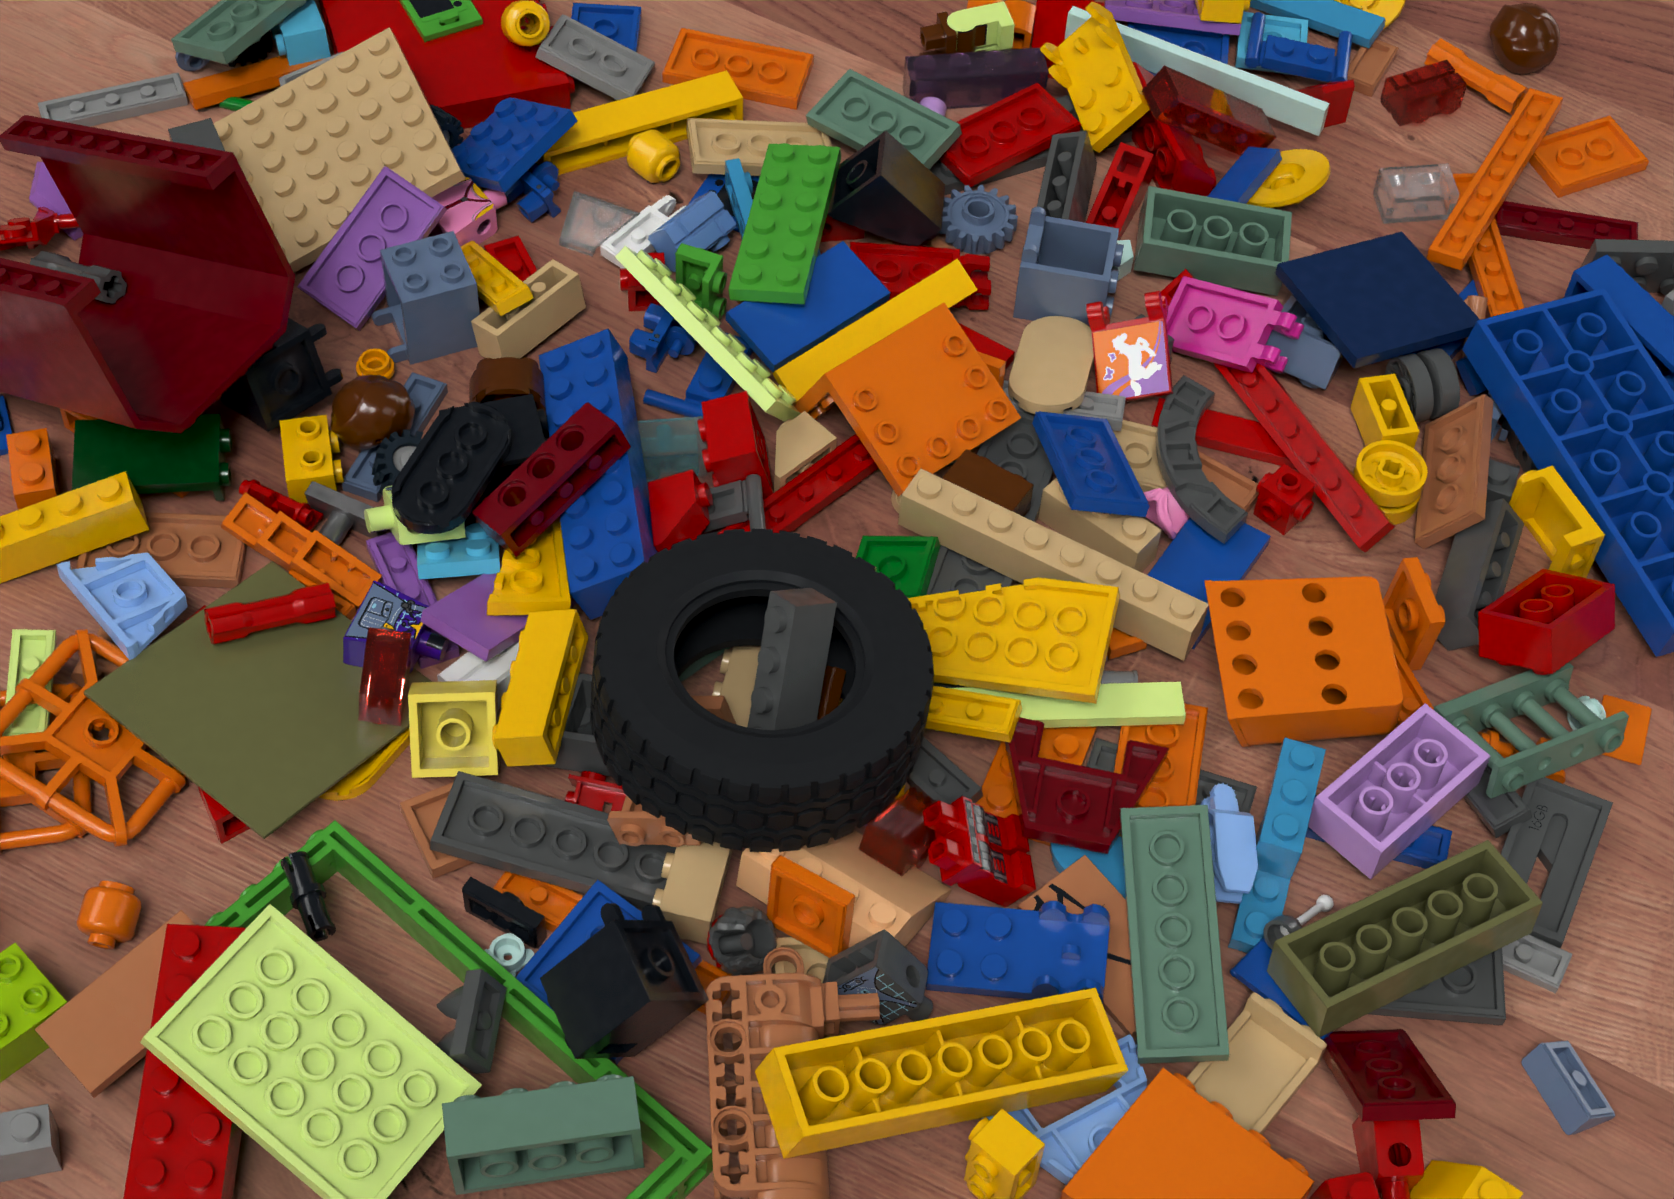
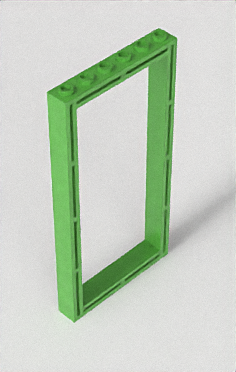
M334 820L325 829L314 832L308 838L306 844L298 850L308 853L317 883L323 884L338 871L463 983L466 971L482 969L505 986L507 989L501 1016L576 1083L595 1082L600 1077L611 1074L628 1077L608 1058L575 1059L565 1042V1035L555 1012L337 821ZM289 856L285 857L288 858L289 863L292 864L291 860L289 859ZM281 860L275 865L269 875L258 884L248 886L236 902L224 912L214 914L205 926L247 928L269 904L283 915L292 910L293 907L290 901L292 891L285 872L281 867ZM635 1083L642 1141L665 1161L625 1199H685L713 1171L712 1149Z

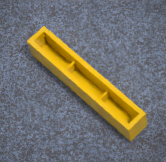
M726 70L573 112L578 121L536 163L540 165L546 161L552 162L558 168V175L626 157L631 138L646 130H658L673 143L688 139L686 130L688 118L743 120V96Z

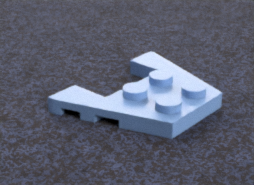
M1130 1034L1117 1040L1128 1071L1113 1084L1116 1088L1113 1092L1045 1128L1039 1125L1028 1108L1007 1112L1045 1143L1040 1167L1065 1185L1069 1183L1147 1087V1078L1143 1066H1140L1137 1062L1136 1044ZM995 1115L988 1116L987 1118L991 1120Z

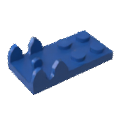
M1059 901L1044 903L1040 911L935 902L926 990L1032 1000L1096 988L1103 1004L1110 933V913L1100 905L1091 904L1084 908V913L1071 914L1066 911V906Z

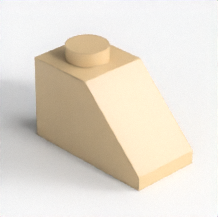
M806 411L793 420L785 421L776 431L774 492L836 448L837 437Z

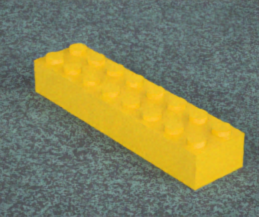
M1091 988L775 1047L756 1068L755 1074L783 1158L786 1159L993 1116L1001 1109L1006 1112H1012L1103 1093L1115 1084L1128 1071V1068L1097 989Z

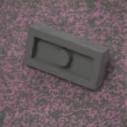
M482 969L466 971L464 985L449 993L437 1004V1008L447 1017L455 1019L456 1024L455 1029L448 1032L436 1046L456 1063L462 1064L474 1074L489 1073L491 1071L507 989Z

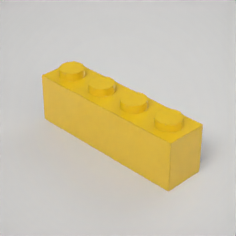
M126 471L0 516V584L149 530L142 501Z
M576 609L529 612L525 629L520 631L519 650L516 660L512 661L510 666V682L507 692H504L501 698V714L498 724H495L492 729L493 745L496 750L500 751L507 767L556 764L588 641V635Z

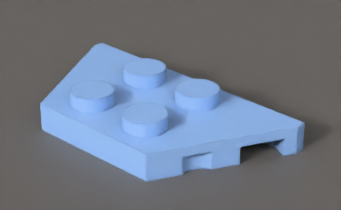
M149 553L130 554L121 558H95V567L72 569L70 561L57 564L61 580L129 660L136 658L188 607L184 592Z

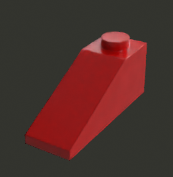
M1120 142L1085 223L1119 228L1117 240L1121 239L1143 201L1157 167L1153 153Z

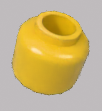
M518 0L505 8L501 17V27L504 35L510 42L519 46L531 47L540 44L546 38L550 30V19L542 5L535 1Z
M646 130L638 133L629 141L627 163L630 168L648 182L659 183L661 181H668L678 171L680 166L679 148L658 130Z

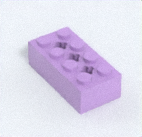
M1425 703L1315 797L1308 827L1369 879H1372L1479 784L1491 756Z

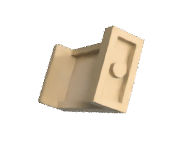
M1253 992L1248 998L1242 1013L1227 1029L1229 1060L1199 1062L1187 1079L1195 1086L1196 1092L1207 1101H1216L1226 1107L1232 1114L1233 1120L1247 1131L1253 1129L1263 1134L1318 1067L1327 1044L1317 1037L1309 1026L1301 1025L1285 1014L1276 1002L1271 999H1264L1259 994Z

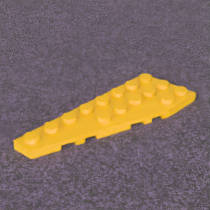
M1037 577L1024 579V584L1002 587L1001 583L986 585V590L959 594V591L955 590L908 598L912 609H916L922 620L924 630H926L933 658L934 682L1097 703L1120 598L1119 587Z

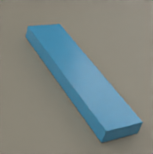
M1334 0L1250 1V7L1275 16L1309 20V28L1338 38L1342 31H1349L1353 35L1352 43L1366 48L1371 47L1385 27L1384 17Z

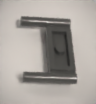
M751 474L743 481L738 480L710 488L713 498V505L708 506L710 523L702 533L748 520L750 532L752 529H766L761 476Z

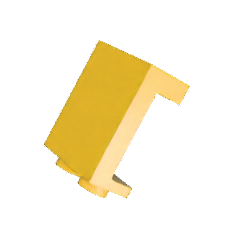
M1553 465L1538 471L1530 470L1525 472L1517 480L1509 505L1524 522V526L1527 527L1552 561L1548 570L1587 578L1605 534Z

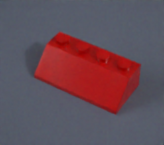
M1132 62L1151 106L1147 113L1130 126L1133 130L1132 140L1137 148L1154 154L1157 168L1152 179L1156 187L1208 196L1216 186V176L1214 170L1207 166L1200 144L1195 143L1190 133L1188 121L1183 119L1179 113L1176 98L1169 94L1163 81L1138 63Z

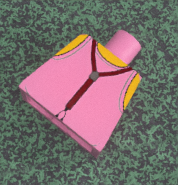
M468 177L432 197L442 204L447 211L429 234L431 237L454 231L461 247L470 241H475L479 245L496 233V210L507 205V197L504 192L492 189L482 192L472 179Z

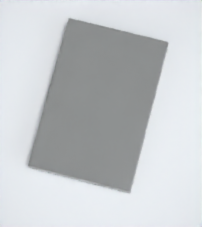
M563 14L544 39L535 56L616 100L637 95L655 65L654 61Z

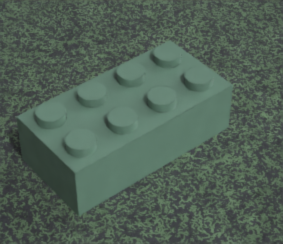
M1148 186L1139 213L1134 270L1177 277L1182 271L1187 269L1198 280L1225 287L1277 296L1282 286V281L1275 272L1277 264L1289 261L1292 212Z
M611 1074L602 1076L595 1082L575 1084L570 1081L554 1083L546 1089L528 1091L524 1088H513L497 1096L481 1098L477 1095H464L456 1098L453 1102L442 1103L446 1155L456 1195L645 1167L634 1076L623 1077Z

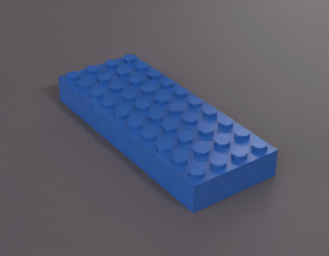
M1605 288L1476 321L1462 350L1537 469L1541 470L1553 465L1605 534L1595 561L1608 582L1615 584L1616 595L1654 655L1659 657L1674 652L1673 389Z

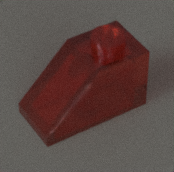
M369 627L359 692L358 720L375 724L401 726L409 689L411 633Z

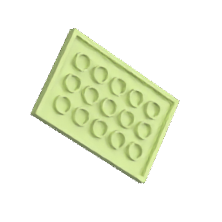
M271 904L239 935L146 1033L140 1042L322 1199H386L444 1131L442 1103L453 1102L460 1096L474 1095L482 1086L479 1081Z

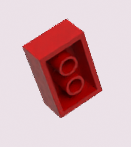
M1541 569L1478 612L1479 656L1495 660L1496 663L1504 666L1516 665L1532 669L1534 673L1540 675L1555 673L1615 629V584Z

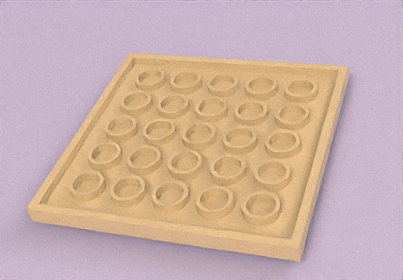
M390 27L213 123L225 151L234 153L293 272L317 260L384 166L431 198L466 179Z

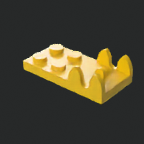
M1091 2L1085 8L1091 17L1058 47L1046 42L1040 47V51L1056 64L1052 65L1048 71L1058 83L1068 90L1083 131H1087L1093 150L1100 153L1147 113L1151 106L1112 12L1096 2Z

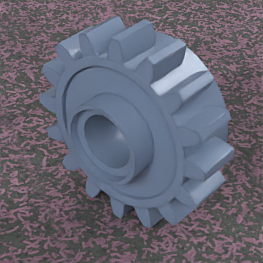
M965 185L963 193L953 189L951 191V198L944 197L942 229L939 233L946 234V243H951L955 248L965 253L989 254L998 248L1003 249L1004 242H1011L1014 231H1016L1018 216L1015 215L1016 205H1009L1008 195L998 197V189L996 188L986 192L984 191V186L979 185L977 190L972 191L969 185Z

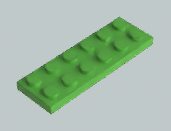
M786 143L768 145L729 285L730 300L805 304L841 162L840 147L790 145Z

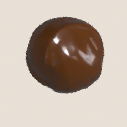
M1537 4L1504 5L1490 25L1489 36L1492 40L1495 56L1500 64L1511 73L1519 75L1534 73L1549 65L1557 54L1560 43V29L1551 13Z
M361 375L346 383L337 392L332 402L331 429L346 445L356 450H370L380 445L385 437L389 440L390 434L397 431L399 437H401L403 430H411L414 423L415 405L406 388L401 383L388 380L381 375Z

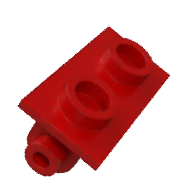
M256 479L251 481L244 480L239 487V494L243 495L246 492L276 514L279 511L283 512L310 532L324 516L323 513L310 508L309 504L305 502L299 503L261 485Z
M582 771L581 776L569 774L568 779L576 789L575 792H567L565 801L602 812L606 803L612 805L611 811H622L626 794L623 792L622 785L618 786L615 783L606 782V776L595 772Z

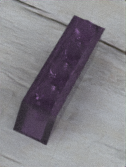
M1040 48L906 56L903 92L905 97L917 103H920L925 97L939 98L945 102L947 109L990 106L1037 82L1046 90L1049 71L1045 56L1040 51Z

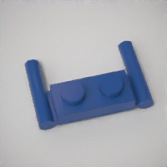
M1261 12L1253 14L1245 65L1248 68L1261 66L1264 69L1324 82L1347 80L1353 38L1351 32L1342 31L1339 34L1337 54L1335 56V49L1290 40L1284 37L1268 35L1266 41H1263L1266 16Z
M733 335L746 347L744 353L751 356L753 350L741 337ZM706 352L686 390L685 400L647 389L643 403L698 420L703 418L701 402L730 395L736 381Z

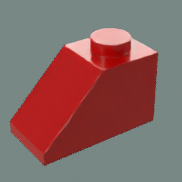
M693 469L648 482L653 544L657 552L665 548L670 550L673 544L689 538L692 541L696 540L697 536L710 523L708 506L713 505V498L706 482L701 483Z

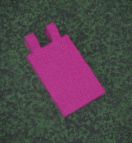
M1186 276L1182 277L1171 300L1166 319L1167 334L1174 339L1173 352L1250 373L1253 372L1257 363L1272 371L1283 373L1289 359L1280 356L1281 350L1279 348L1266 345L1272 330L1286 337L1299 339L1304 325L1295 322L1297 319L1296 315L1281 312L1283 305L1277 299Z

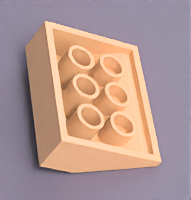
M855 830L837 840H834L832 837L828 843L810 848L807 845L801 846L800 850L779 852V849H772L771 852H750L749 848H746L741 855L736 883L737 887L767 905L771 864L779 855H782L854 894L855 903L849 948L884 929L905 947L934 914L935 902H944L951 893V888Z

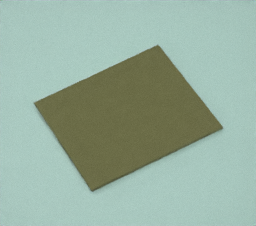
M271 561L205 608L233 602L250 603L287 595L295 589L306 586ZM202 609L144 649L136 658L127 661L85 690L84 695L265 839L409 728L408 693L411 683L432 681L415 668H413L411 673L404 675L343 663V638L352 621L337 609H335V618L308 624L292 623L252 632L244 638L217 644H211L206 630L204 609Z

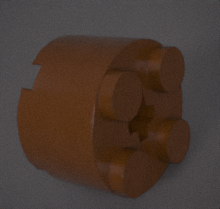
M502 357L496 359L484 358L477 363L476 370L473 372L469 382V402L483 403L533 394L536 408H543L546 415L544 376L535 360L531 358Z

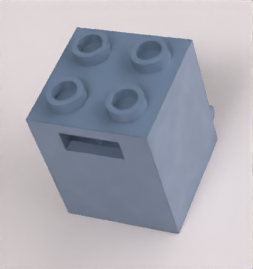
M1034 207L1031 210L1029 227L1022 252L1013 317L1034 321L1048 316H1064L1079 320L1090 327L1086 304L1101 301L1103 307L1107 306L1109 308L1111 319L1114 297L1107 295L1108 293L1115 294L1119 270L1112 268L1113 266L1120 267L1124 245L1117 244L1119 228L1046 216L1045 209Z
M454 231L381 249L380 255L387 308L373 312L371 317L377 326L393 323L402 345L392 347L387 351L393 362L397 363L408 360L410 365L478 347L471 323L474 318L480 315L477 283Z

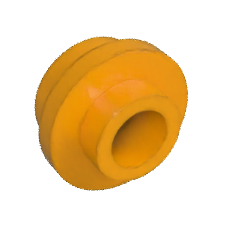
M377 348L364 351L356 363L357 376L381 375L389 380L395 371L392 358L384 350Z

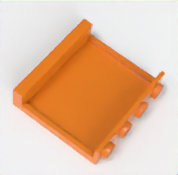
M1163 1067L1064 1187L1060 1199H1306L1315 1181L1309 1177L1308 1171L1299 1162L1292 1158L1284 1159L1272 1150L1269 1141L1262 1134L1253 1129L1247 1131L1233 1120L1232 1114L1226 1107L1216 1101H1207L1196 1092V1088L1190 1080L1179 1073L1172 1074Z

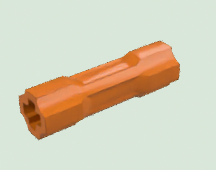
M1442 38L1433 44L1427 53L1425 65L1447 78H1455L1480 92L1490 103L1511 115L1514 114L1529 90L1508 76L1496 74L1468 58L1463 50Z

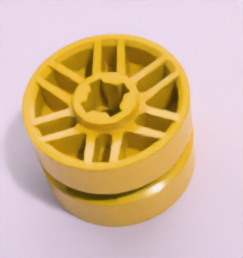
M1393 440L1376 441L1365 446L1357 457L1353 475L1394 525L1407 521L1414 514L1428 473L1423 457L1407 444Z

